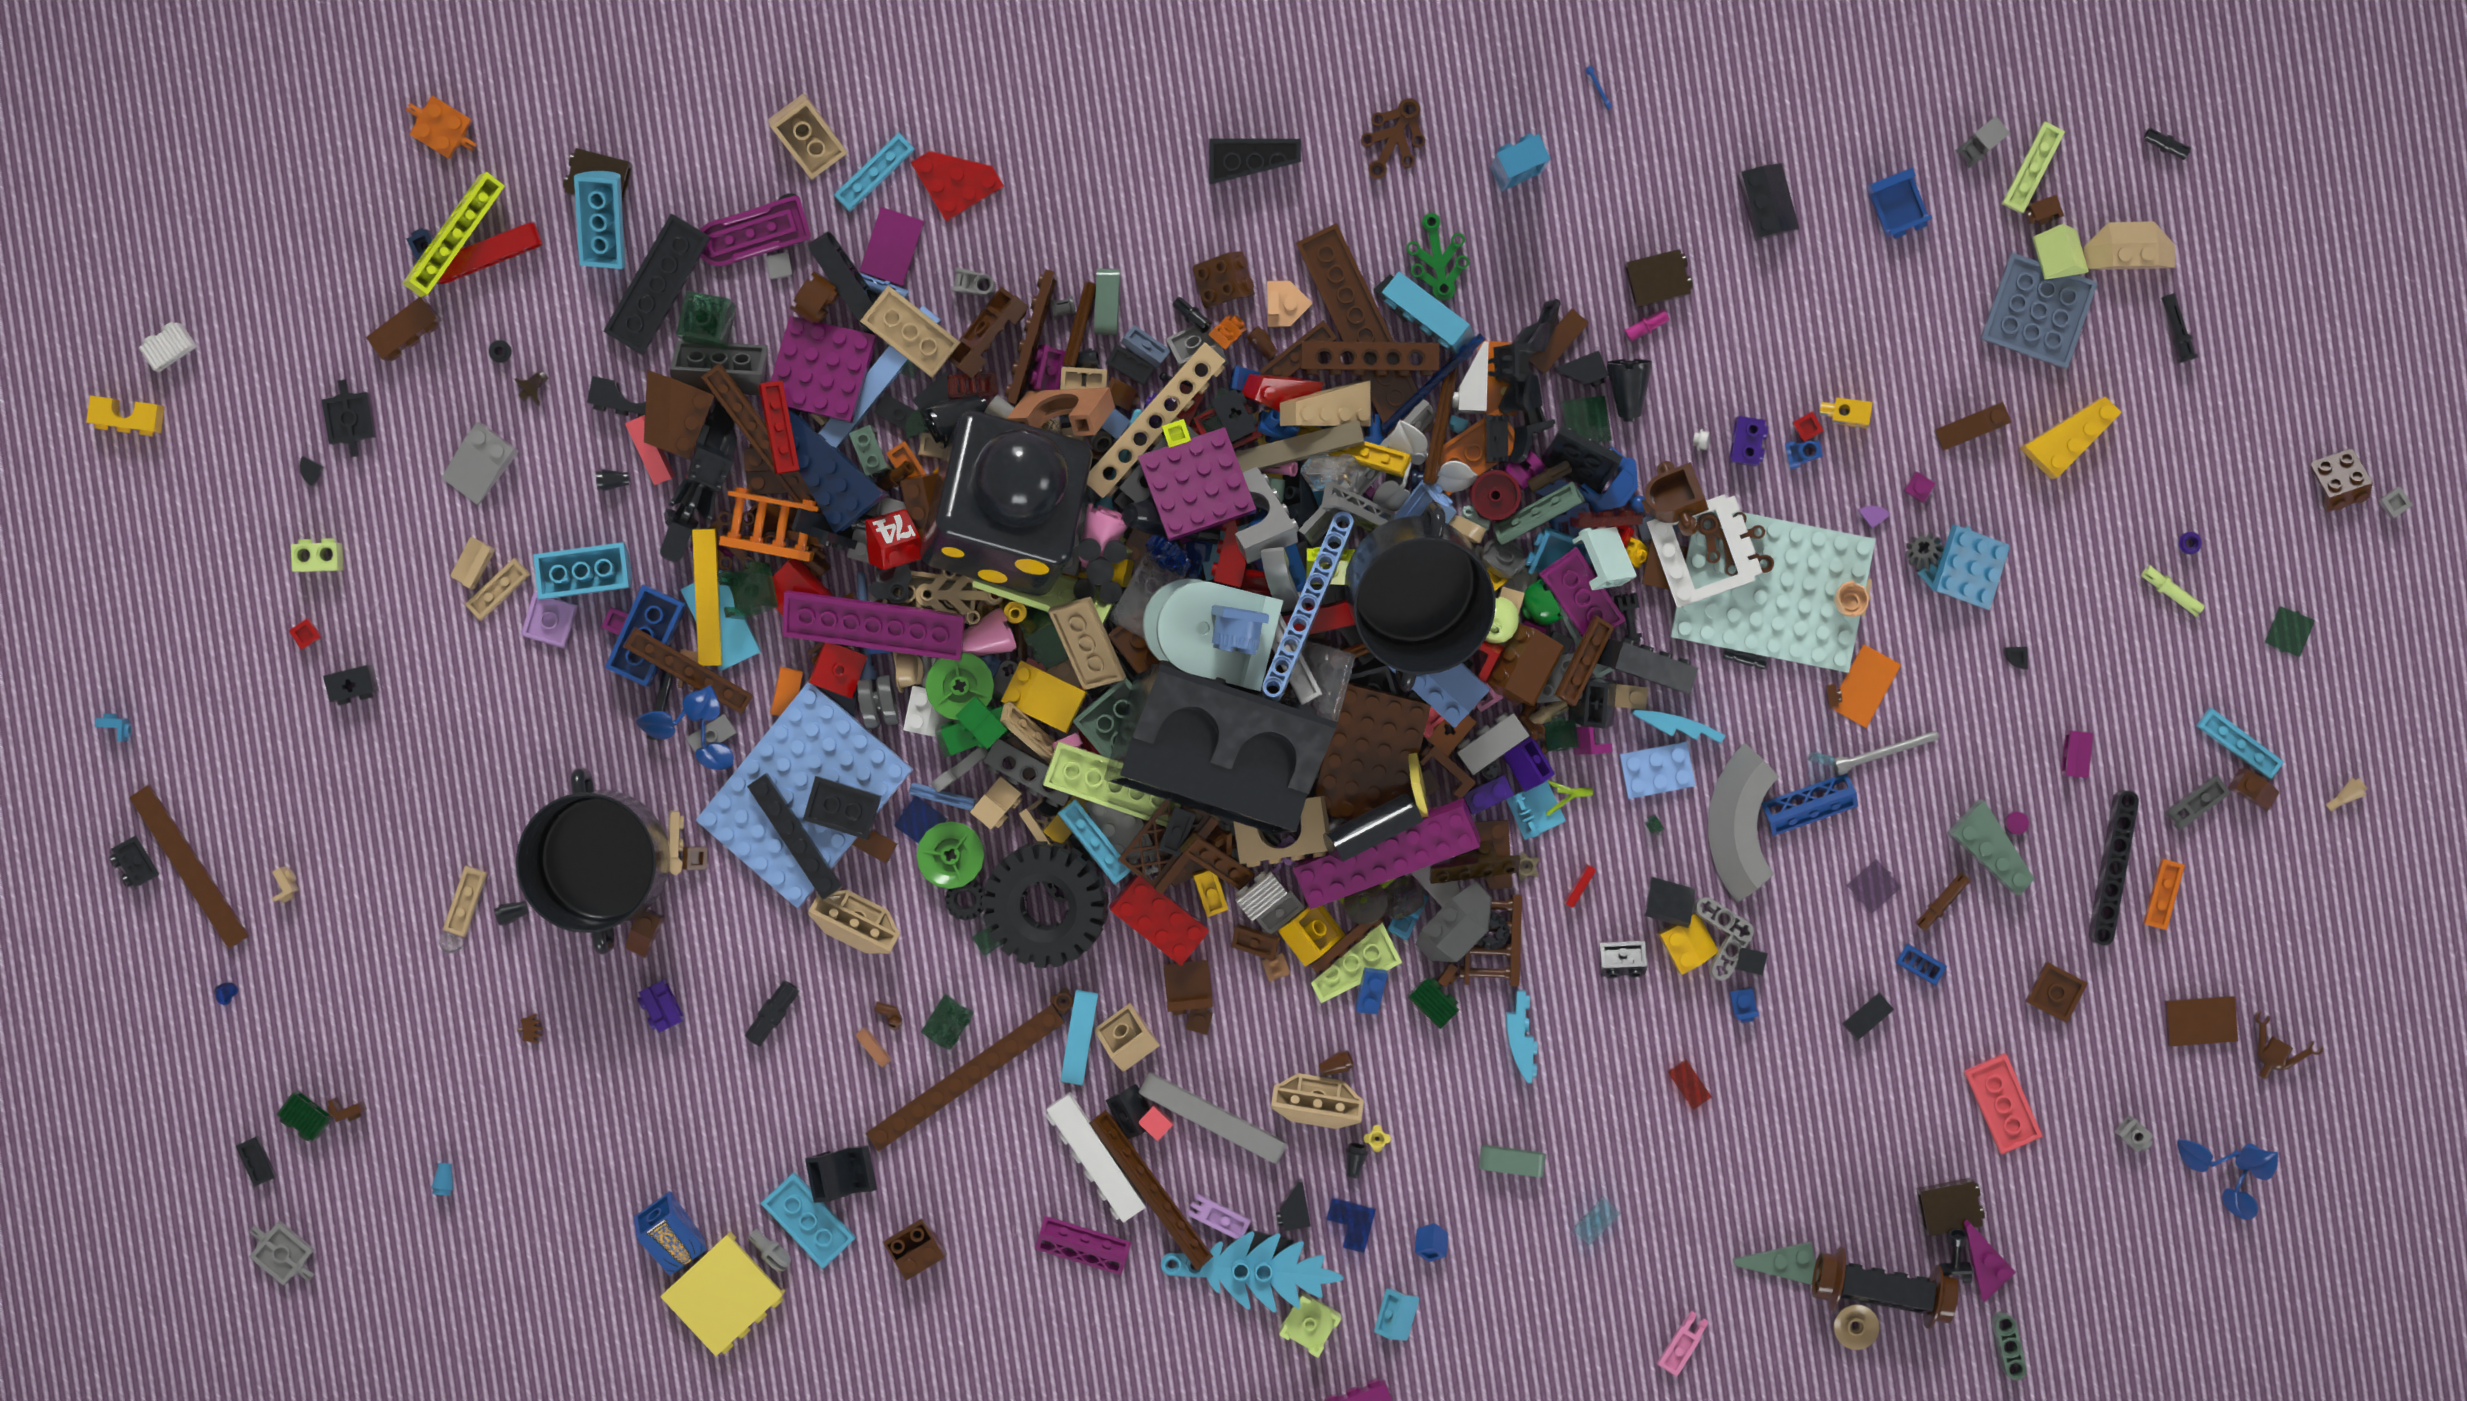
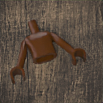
M2261 1011L2255 1013L2254 1020L2259 1024L2257 1056L2264 1063L2258 1076L2266 1080L2272 1069L2287 1070L2309 1055H2319L2323 1052L2322 1045L2314 1052L2312 1046L2315 1041H2310L2307 1049L2287 1061L2293 1047L2271 1036L2266 1045V1024L2269 1023L2270 1016H2266L2265 1020L2260 1022L2259 1016Z

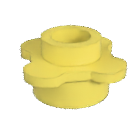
M1374 1125L1373 1130L1369 1134L1364 1135V1142L1369 1143L1373 1147L1374 1152H1380L1382 1147L1391 1141L1390 1135L1385 1134L1380 1125Z

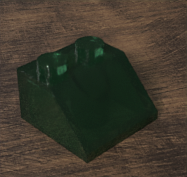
M1605 396L1585 397L1560 403L1563 427L1570 428L1577 434L1592 439L1596 443L1612 441Z

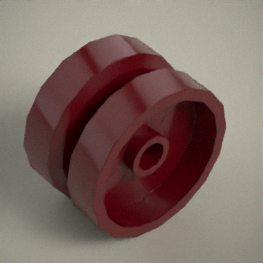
M1491 470L1481 474L1469 490L1470 505L1479 517L1491 521H1499L1509 517L1517 510L1521 501V489L1517 480L1511 474L1502 470ZM1493 491H1496V494L1500 496L1496 500L1491 497Z

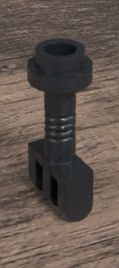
M1637 593L1623 594L1622 597L1620 595L1614 596V603L1620 611H1624L1628 635L1624 636V638L1633 640L1635 643L1641 642L1640 637H1642V633H1637L1632 610L1640 608Z

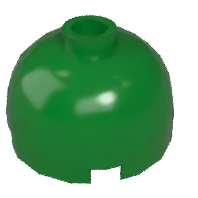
M1542 579L1531 584L1525 590L1523 597L1524 607L1521 608L1527 620L1531 618L1536 624L1541 626L1550 625L1563 618L1559 614L1561 610L1550 590L1545 591L1543 587L1545 583Z

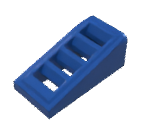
M1908 943L1896 961L1900 966L1937 986L1948 967ZM1910 951L1914 952L1909 964L1904 963ZM1918 956L1923 957L1916 969L1912 966ZM1926 961H1930L1931 963L1925 973L1920 972ZM1937 965L1939 968L1933 978L1929 977L1932 969Z

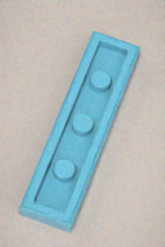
M898 133L834 194V197L851 212L915 149Z
M2212 708L2206 711L2196 727L2268 780L2274 777L2284 763L2283 760Z
M1076 799L1057 813L1114 885L1131 872L1129 868L1118 861L1120 854Z

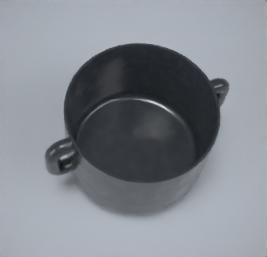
M1430 502L1427 505L1424 516L1397 518L1371 531L1359 543L1352 554L1345 575L1346 602L1363 643L1378 660L1396 670V680L1399 687L1404 691H1409L1413 688L1417 674L1440 673L1466 661L1485 641L1493 624L1496 598L1490 575L1469 540L1456 528L1445 523V512L1437 502Z
M577 768L571 774L572 794L558 798L544 806L532 817L525 827L516 853V873L520 888L536 913L559 928L579 933H591L594 950L598 954L604 955L612 951L614 947L613 927L628 922L642 914L654 903L661 893L669 872V845L660 822L644 804L620 792L594 790L591 772L586 768Z

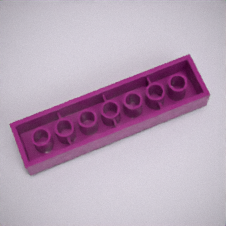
M1464 798L1429 810V817H1423V822L1344 862L1330 856L1328 851L1322 857L1313 858V854L1306 856L1305 859L1295 860L1293 871L1310 910L1479 848L1481 837Z

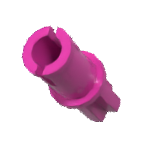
M1661 309L1647 318L1642 317V321L1625 329L1624 332L1629 341L1633 342L1646 333L1651 334L1653 329L1669 321V316L1664 309Z

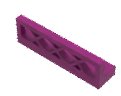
M1044 1216L1035 1250L1122 1275L1131 1242ZM1042 1240L1052 1242L1053 1245H1047L1041 1242ZM1065 1248H1072L1074 1252L1067 1251ZM1087 1254L1095 1255L1097 1258H1090ZM1108 1261L1118 1262L1120 1266L1110 1264Z

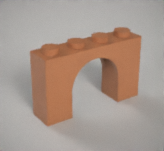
M1109 387L1027 391L1006 419L1041 428L1048 420L1060 415L1069 414L1074 436L1096 435L1114 410L1115 405Z

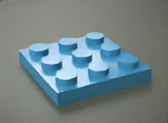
M1952 525L1931 590L1982 609L1990 610L2010 545L1961 526Z

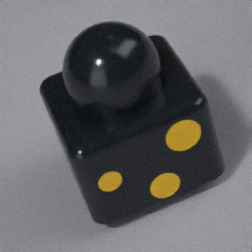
M976 410L964 412L960 416L942 453L920 547L922 560L931 567L1038 596L1047 594L1054 586L1072 555L1093 457L1090 446L1079 439Z

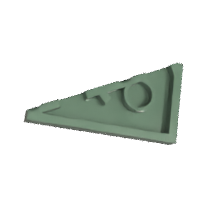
M1811 1242L1733 1258L1735 1266L1812 1285L1816 1262Z

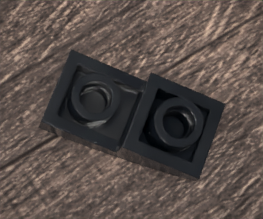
M1879 992L1842 1024L1858 1041L1888 1016L1894 1008Z

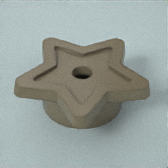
M1521 852L1518 872L1519 880L1523 881L1527 876L1538 877L1536 865L1539 858H1529L1524 852Z

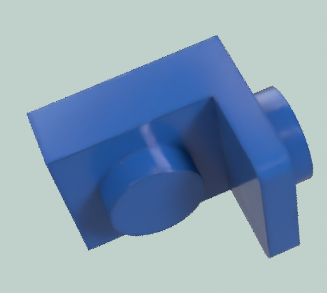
M1753 988L1729 991L1734 1018L1740 1020L1741 1023L1754 1021V1017L1759 1016V1011L1756 1008Z

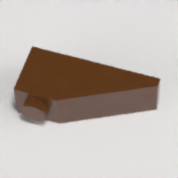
M2000 402L1934 431L1944 451L2012 422L2004 403Z

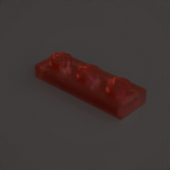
M1620 510V514H1613V511H1600L1599 515L1592 516V512H1580L1578 517H1570V526L1577 528L1643 524V515L1634 514V510Z

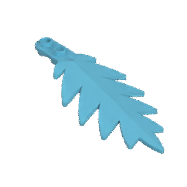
M1253 1231L1234 1241L1222 1253L1223 1242L1219 1241L1210 1250L1213 1257L1198 1270L1191 1268V1262L1184 1253H1168L1161 1260V1269L1165 1274L1169 1276L1207 1277L1211 1287L1217 1293L1221 1292L1220 1280L1226 1290L1249 1310L1251 1306L1246 1283L1253 1294L1274 1313L1277 1310L1271 1285L1287 1302L1300 1309L1301 1305L1296 1284L1306 1292L1322 1298L1320 1284L1334 1283L1344 1279L1339 1273L1321 1268L1325 1258L1324 1255L1310 1257L1297 1263L1304 1245L1303 1241L1290 1245L1273 1258L1280 1239L1279 1233L1264 1240L1248 1255L1247 1253L1254 1237ZM1170 1260H1174L1176 1262V1266L1170 1268L1168 1266V1262Z

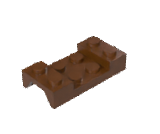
M1001 286L958 340L961 343L947 360L973 379L975 375H978L983 370L984 363L986 362L980 356L981 353L989 349L991 341L1004 330L1008 320L1013 324L1021 321L1025 317L1029 306Z

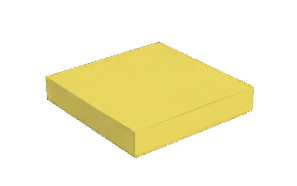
M1417 753L1409 754L1408 760L1416 806L1422 818L1429 817L1425 783Z

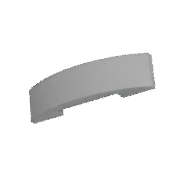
M1284 547L1261 549L1263 568L1272 597L1283 600L1282 612L1294 611L1301 592H1297L1289 572V560ZM1305 604L1302 605L1304 610H1306Z

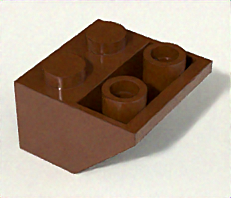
M922 1218L883 1241L906 1281L944 1259L947 1255V1251L936 1233Z

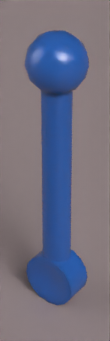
M1588 66L1586 73L1592 78L1606 109H1611L1612 105L1594 74V68Z

